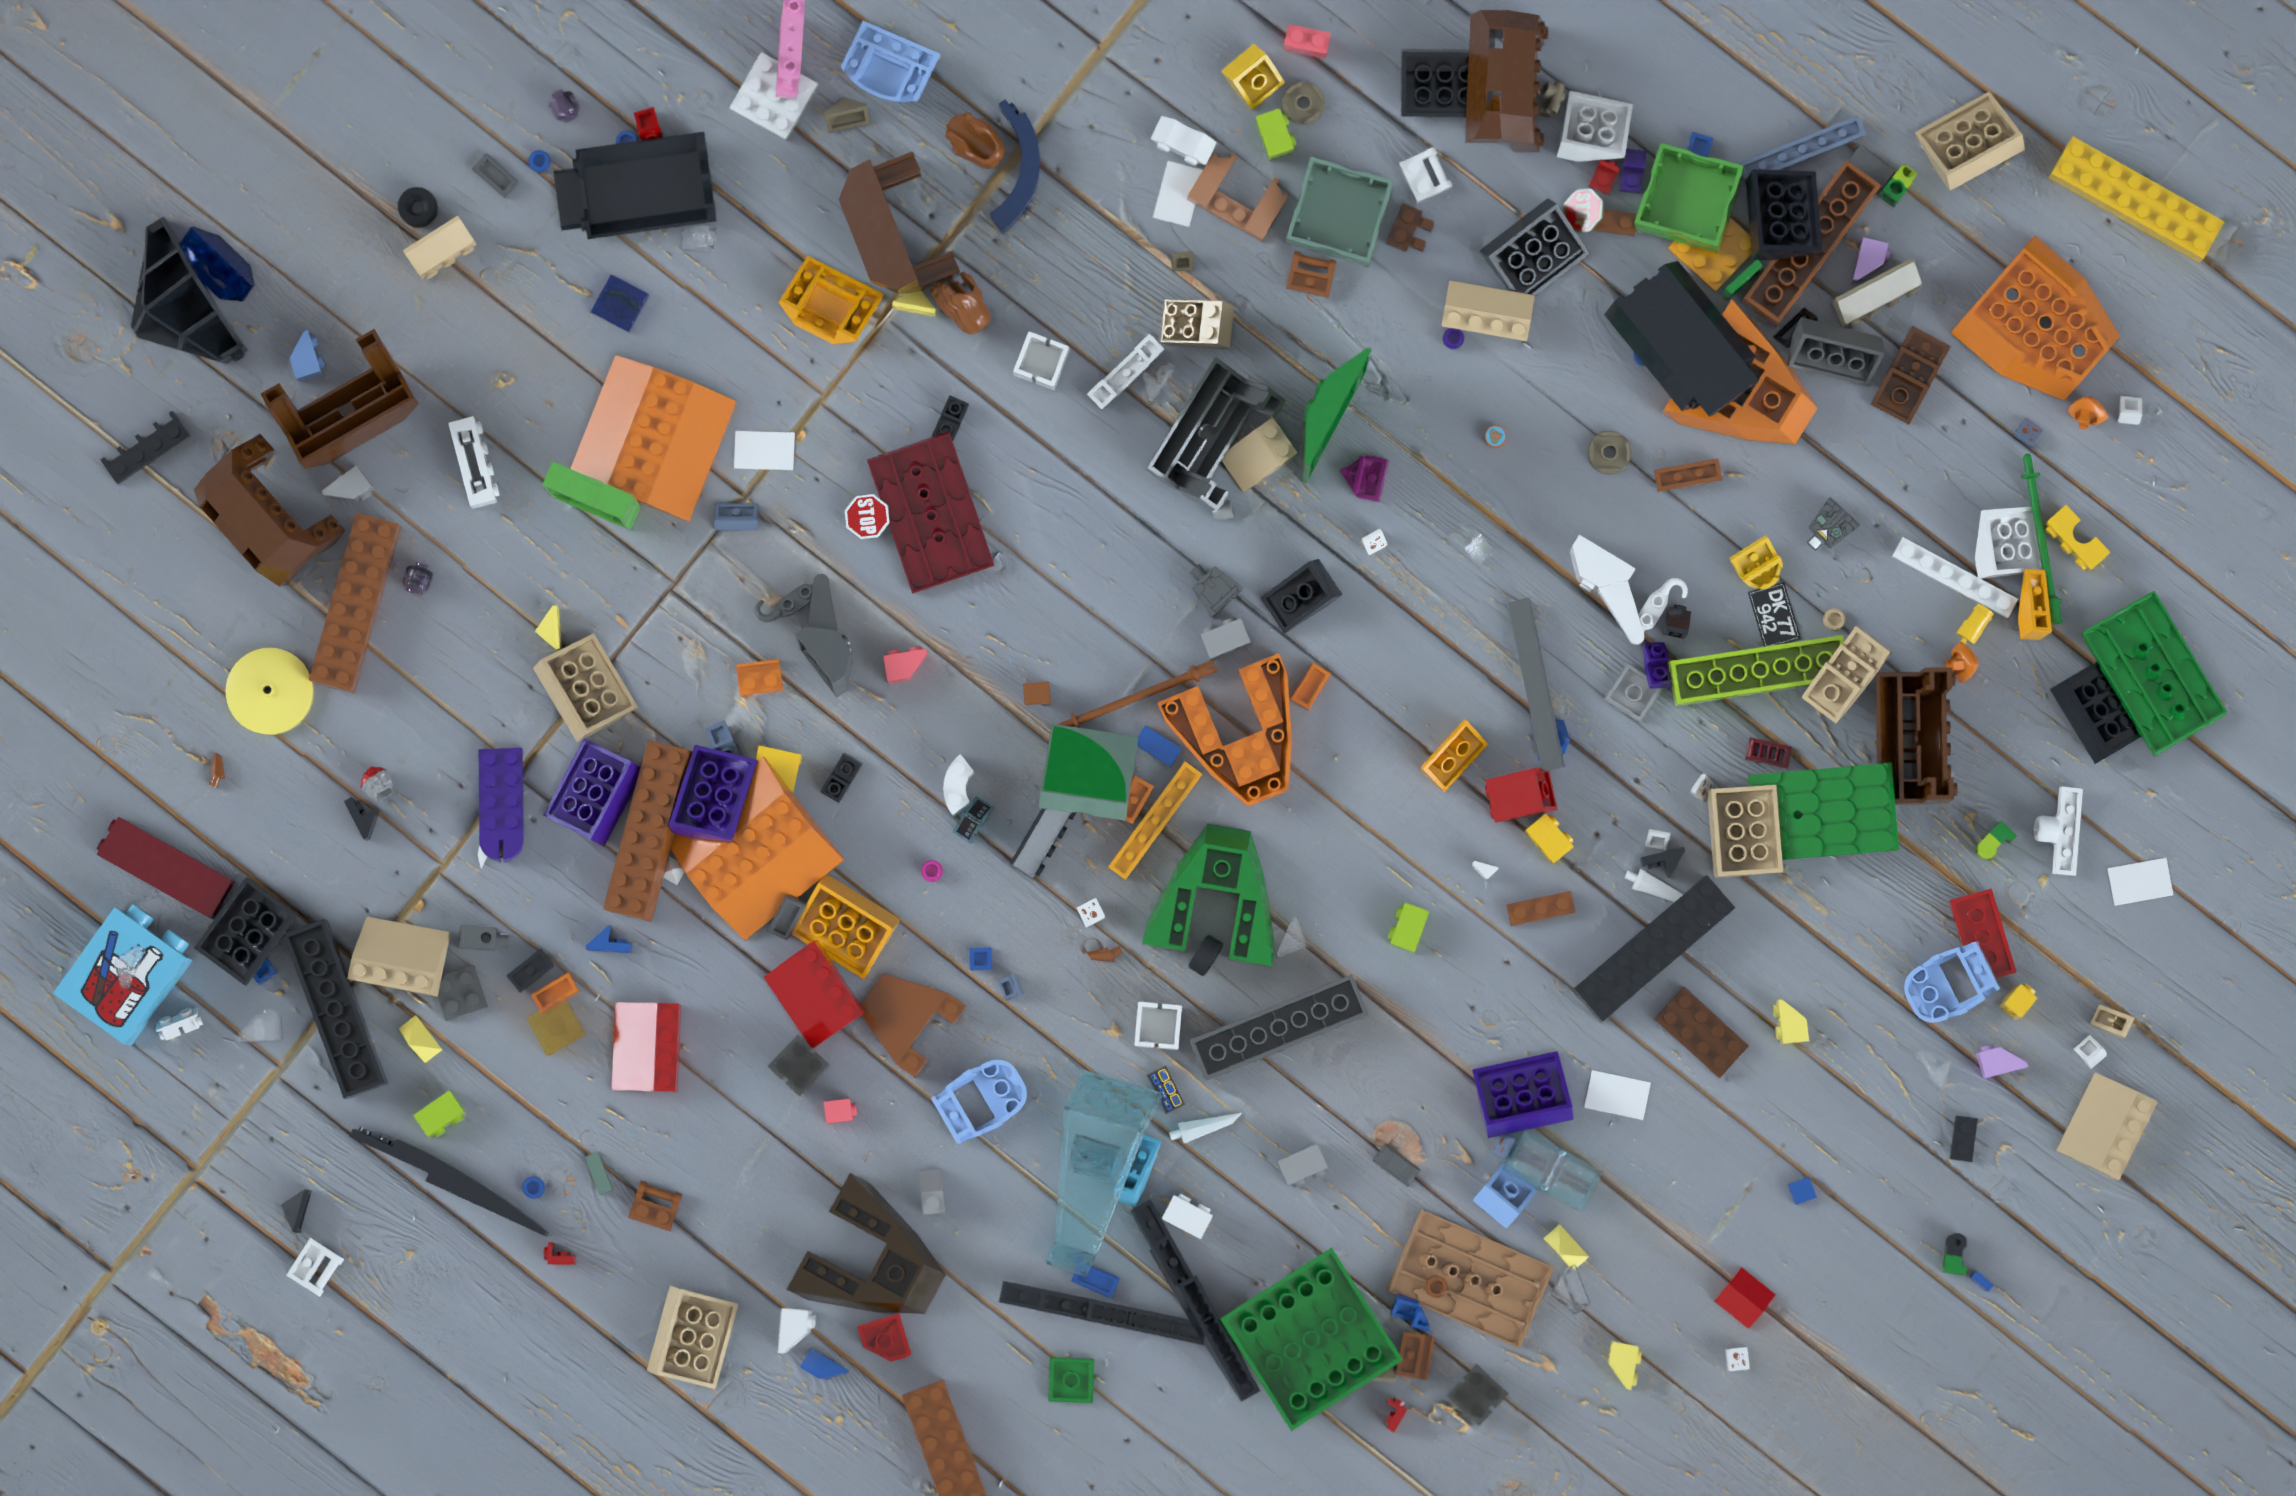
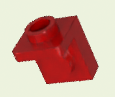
M654 107L633 112L641 140L663 137Z
M1600 160L1588 187L1608 196L1620 168L1616 167L1617 164L1611 160Z
M548 1242V1247H544V1260H547V1264L576 1265V1256H571L570 1251H558V1255L554 1256V1242Z
M1394 1397L1393 1400L1387 1399L1386 1403L1397 1408L1396 1412H1390L1385 1421L1388 1424L1386 1428L1392 1432H1395L1407 1412V1409L1404 1408L1406 1403Z

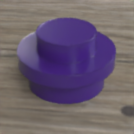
M1449 328L1443 334V343L1449 349H1458L1464 343V334L1460 329Z

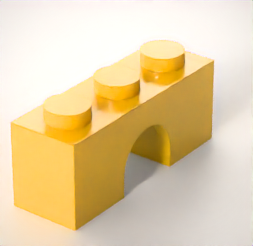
M2065 505L2044 524L2047 527L2045 531L2051 538L2054 539L2056 537L2060 541L2061 549L2068 555L2072 554L2076 559V565L2082 571L2086 570L2089 572L2111 552L2097 537H2094L2088 543H2079L2075 540L2073 529L2081 520Z

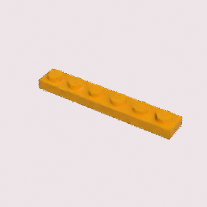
M1187 762L1183 763L1108 866L1110 870L1124 880L1128 878L1203 775L1201 772Z

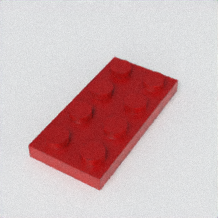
M1992 888L1949 900L1961 945L1965 946L1978 941L1996 978L2017 973Z

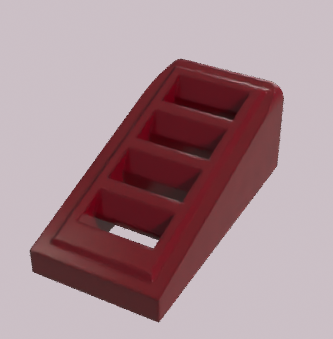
M1750 737L1745 760L1788 769L1792 747ZM1755 745H1760L1758 756H1753ZM1764 746L1768 747L1766 758H1762ZM1772 748L1776 749L1774 760H1770ZM1781 750H1785L1783 762H1779Z

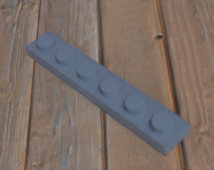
M1859 115L1738 164L1744 166L1745 174L1743 179L1746 184V179L1752 169L1783 170L1858 140L1867 134Z

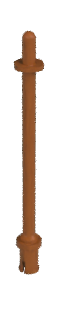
M1213 659L1198 666L1192 665L1188 672L1079 716L1075 717V714L1072 712L1070 713L1071 719L1057 725L1080 728L1079 725L1187 681L1199 682L1201 678L1217 673V668L1213 667L1207 670L1208 667L1215 665Z

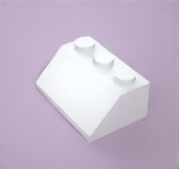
M782 1308L778 1353H787L806 1337L812 1328H815L816 1315H812V1310Z

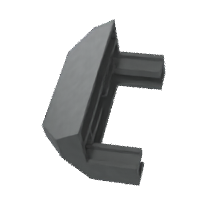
M1215 357L1145 470L1195 503L1218 511L1229 493L1216 487L1217 484L1211 480L1218 464L1224 459L1226 451L1231 443L1235 441L1239 430L1248 420L1251 411L1275 419L1276 415L1282 410L1286 400L1271 388L1245 379Z

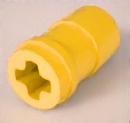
M1979 603L1974 606L1967 620L1962 623L1956 632L1957 636L1961 638L1960 642L1974 645L1983 633L1989 621L1991 622L1994 613Z

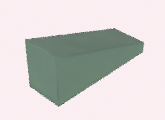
M599 1152L586 1156L598 1194L602 1195L613 1191Z

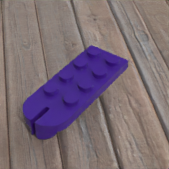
M478 749L479 844L481 850L489 859L501 863L499 843L503 841V859L505 863H508L519 855L524 845L523 749Z

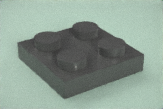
M475 965L442 976L438 999L445 1021L488 1007Z

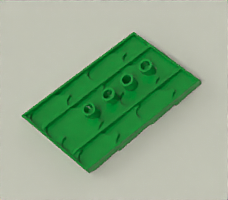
M2155 590L2082 632V637L2087 647L2100 665V669L2121 700V704L2154 757L2226 716V709Z
M1892 763L1748 775L1750 786L1776 785L1782 860L1899 850Z

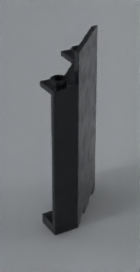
M705 132L576 149V158L572 159L573 168L554 171L561 231L582 228V232L586 231L588 239L717 221Z
M1674 261L1661 266L1658 269V274L1650 280L1646 277L1633 287L1634 291L1626 298L1623 296L1617 298L1604 315L1681 411L1694 410L1701 406L1708 416H1713L1759 381L1750 370L1752 367L1751 363L1756 356L1680 262Z

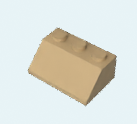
M457 215L404 249L403 252L421 279L425 277L429 279L438 273L437 270L443 266L448 267L455 263V258L461 254L465 256L471 253L477 244Z

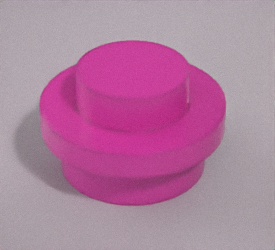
M929 860L922 865L921 874L925 880L935 882L942 877L943 868L938 861Z

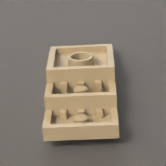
M1855 626L1845 642L1840 644L1831 659L1824 664L1801 698L1834 723H1838L1893 651L1861 627Z

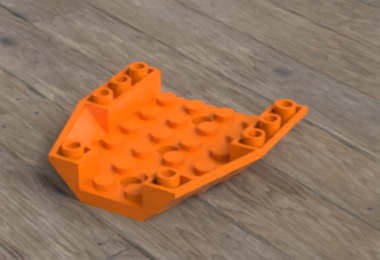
M2036 236L2028 242L1951 331L1954 337L1999 375L2062 401L2071 394L2120 337L2085 277ZM2014 289L2018 294V298L2016 300H2009L2006 296L2007 290ZM2043 317L2048 318L2051 321L2050 328H2042L2039 324L2040 319ZM2074 346H2081L2084 349L2082 357H2077L2073 354Z

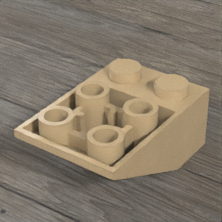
M1165 300L1160 342L1230 349L1234 305L1224 301Z

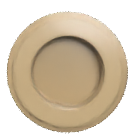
M1837 608L1829 609L1823 616V624L1831 631L1839 630L1845 624V615Z

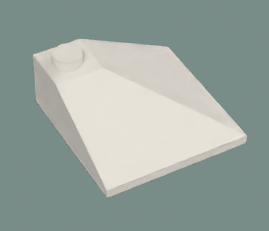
M1570 91L1557 157L1577 162L1624 158L1633 104Z
M2031 507L1981 511L1975 553L1978 579L2023 574L2025 569L2042 570Z

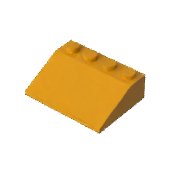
M827 874L818 882L791 935L807 945L818 940L830 959L860 978L865 979L901 919Z

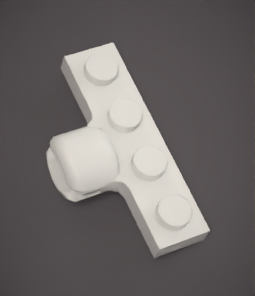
M2059 787L2056 816L2042 815L2035 820L2034 838L2040 842L2054 844L2052 874L2076 876L2083 789Z

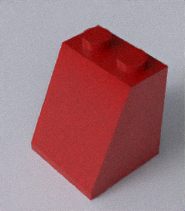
M1532 768L1486 780L1485 792L1490 799V815L1495 823L1558 810L1550 771L1542 772V768Z

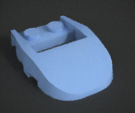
M1978 941L1931 957L1927 962L1914 969L1907 976L1904 984L1905 995L1914 1013L1923 1021L1930 1023L1940 1022L1950 1017L1961 1015L2001 988ZM1957 955L1978 995L1962 1003L1959 1002L1940 964Z
M992 1060L962 1073L960 1077L948 1084L936 1097H932L931 1100L955 1141L959 1144L1001 1126L1023 1107L1027 1091L1017 1070L1010 1063L1003 1060ZM972 1080L995 1118L976 1129L972 1126L953 1091Z

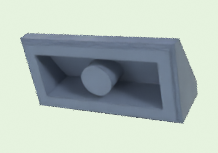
M715 503V530H758V503Z

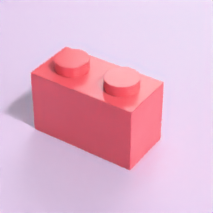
M1288 24L1283 50L1326 59L1331 33Z

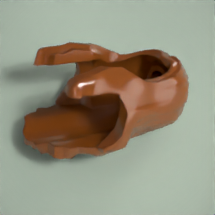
M965 112L952 117L949 124H946L947 131L945 137L950 140L953 146L952 151L956 156L986 169L996 167L1003 159L1005 146L994 128L985 119H977L970 112Z
M966 272L960 273L961 278L971 290L970 293L963 288L959 281L954 282L953 278L948 280L952 289L945 283L937 282V284L932 285L930 288L931 296L938 304L939 310L951 318L963 332L976 334L988 326L991 314L983 303L982 291L978 288L971 275Z

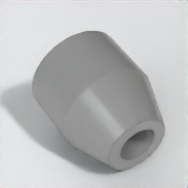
M1230 500L1225 501L1218 511L1212 509L1214 519L1226 520L1235 517Z

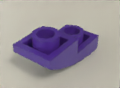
M1665 642L1644 643L1643 656L1649 689L1670 688L1672 680L1667 666L1669 656Z

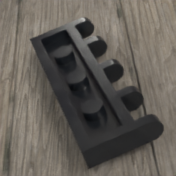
M173 410L169 412L173 420L162 427L157 422H154L153 426L156 428V431L145 439H142L139 434L135 435L139 443L126 452L119 446L117 450L120 456L109 463L105 457L100 459L116 484H120L190 436Z

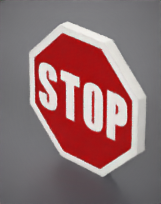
M874 494L856 496L845 509L846 528L860 539L879 537L890 523L888 505Z

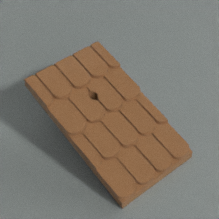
M1421 1209L1386 1290L1396 1295L1401 1294L1419 1301L1423 1307L1520 1349L1554 1267ZM1432 1276H1440L1447 1282V1292L1440 1298H1433L1426 1292L1425 1284Z

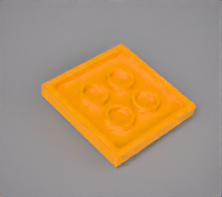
M1731 218L1719 254L1675 241L1668 247V250L1714 293L1752 254L1750 235Z

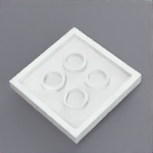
M761 52L732 102L730 110L787 140L817 88L818 83L800 74L797 99L776 97L778 61Z

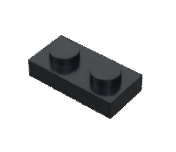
M539 949L506 976L521 993L555 965L545 952Z
M1955 1116L1949 1159L1972 1162L1978 1123L1977 1118Z

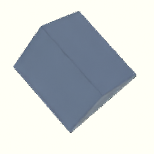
M1017 974L1009 975L998 981L1006 1001L1024 994Z

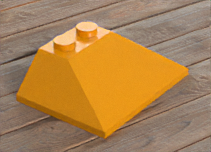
M807 255L780 298L779 304L794 325L831 344H842L857 341L883 299L884 294Z

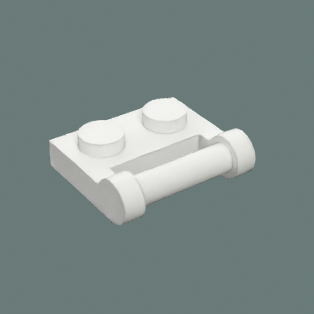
M1435 147L1399 163L1417 203L1453 187L1451 181L1447 180L1440 165ZM1426 159H1429L1440 183L1436 187H1434L1423 163Z
M310 1238L287 1273V1276L316 1295L321 1296L324 1292L322 1289L338 1264H342L344 1258ZM327 1256L331 1260L314 1285L310 1280Z

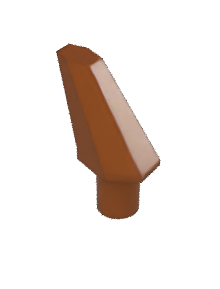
M214 752L209 773L213 776L209 785L217 788L220 779L225 780L222 756Z
M1120 946L1111 950L1106 947L1087 952L1091 960L1115 962L1114 958L1123 954Z

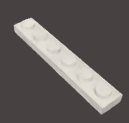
M1904 537L1901 538L1892 555V558L1970 600L1985 606L2008 619L2018 601L2014 596L1982 579H1978L1973 574Z

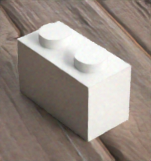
M1179 1194L1178 1197L1174 1195L1162 1219L1201 1239L1213 1216L1209 1214L1211 1209L1201 1204L1198 1207L1190 1204L1192 1199L1182 1194Z

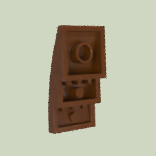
M1912 326L1871 405L1909 425L1951 346Z

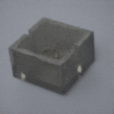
M797 1034L767 1067L781 1080L784 1081L787 1078L788 1080L785 1083L799 1097H802L831 1065L818 1052L815 1051L812 1054L813 1048Z
M1475 1363L1462 1377L1465 1380L1462 1384L1458 1381L1447 1393L1446 1397L1477 1426H1480L1492 1413L1489 1407L1492 1405L1496 1409L1509 1393Z

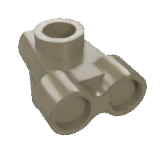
M1547 81L1542 86L1540 97L1545 99L1539 112L1542 117L1550 118L1551 115H1557L1560 104L1566 97V93L1563 92L1564 84L1560 82L1552 84Z

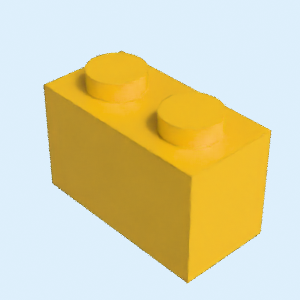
M1545 813L1524 832L1553 865L1574 847L1571 844L1574 841L1566 831L1564 833L1560 831L1557 827L1560 824L1553 815L1548 816Z
M2027 984L2016 985L1998 1006L2014 1020L2020 1019L2038 999L2034 995L2036 991Z

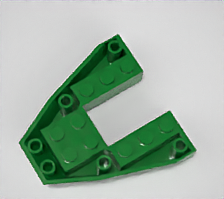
M1207 824L1178 863L1146 922L1142 945L1185 952L1196 888L1239 895V902L1228 960L1272 968L1275 951L1265 877L1251 831Z

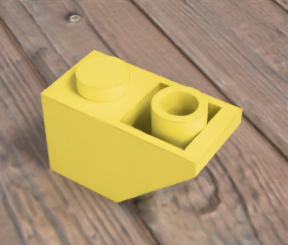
M1783 999L1777 1000L1776 1005H1773L1774 1018H1778L1779 1027H1775L1776 1039L1780 1040L1781 1044L1808 1042L1807 1019Z
M1611 1341L1607 1363L1624 1388L1631 1390L1632 1386H1636L1638 1373L1634 1372L1636 1364H1640L1642 1351H1638L1639 1346Z

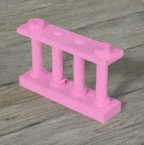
M783 0L780 20L776 97L797 99L805 0Z

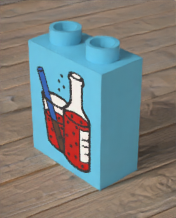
M134 904L130 906L127 912L114 907L52 993L118 1041L129 1046L133 1045L193 961L184 954V951L189 946L186 940L169 929L161 938L148 928L154 918Z

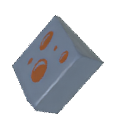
M2025 417L2013 433V436L2030 448L2043 430Z
M1506 1135L1498 1136L1491 1149V1153L1504 1160L1516 1141Z

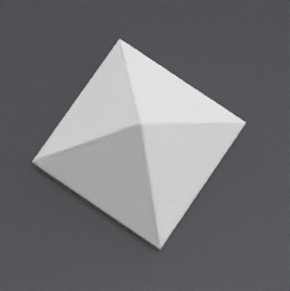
M1649 829L1645 847L1667 850L1670 833L1660 829Z
M669 856L663 878L678 885L685 872L680 863Z

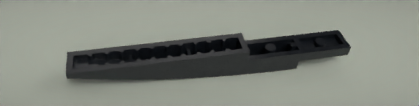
M360 1127L359 1130L352 1129L349 1137L429 1173L425 1180L426 1182L543 1236L548 1235L549 1232L507 1200L442 1160L400 1139H396L392 1146L391 1140L382 1136L376 1139L371 1136L372 1132Z
M1151 1199L1130 1210L1151 1248L1149 1251L1168 1285L1239 1400L1242 1402L1260 1392L1258 1385L1200 1281L1190 1271Z
M1008 1281L1002 1282L999 1303L1204 1345L1189 1319Z

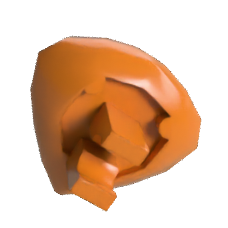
M2084 396L2076 400L2067 410L2070 416L2080 423V429L2088 430L2089 425L2101 424L2108 418V413L2102 403L2092 396Z
M1962 642L1954 646L1951 651L1950 660H1945V667H1952V673H1955L1956 679L1960 683L1969 680L1979 666V661L1974 651Z

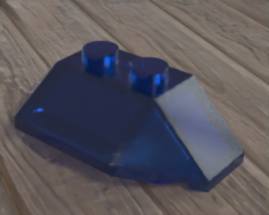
M194 226L189 229L180 243L203 283L220 300L243 302L255 286L251 265L221 236Z

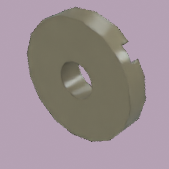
M1308 82L1292 84L1285 91L1282 98L1284 113H1286L1287 118L1291 122L1298 125H1309L1316 122L1321 117L1325 108V98L1322 91L1315 84ZM1300 98H1306L1309 100L1310 105L1302 109L1297 105V101Z
M1601 432L1589 444V462L1600 473L1608 475L1618 473L1625 469L1630 461V443L1619 432ZM1606 447L1614 448L1616 452L1615 457H1605L1604 449Z

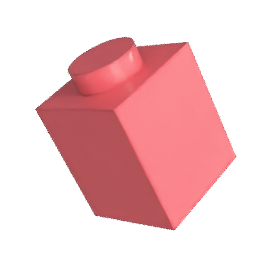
M850 1098L824 1102L826 1124L854 1121L853 1116H857L856 1103H851Z

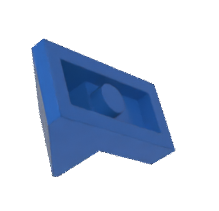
M609 925L586 945V950L632 953V944L627 943V939L614 938V942H611L612 926Z

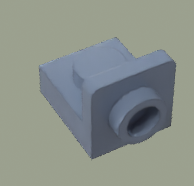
M725 720L705 729L713 749L731 754L738 751Z

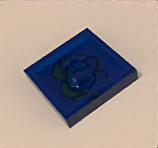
M611 274L591 313L630 333L650 295Z

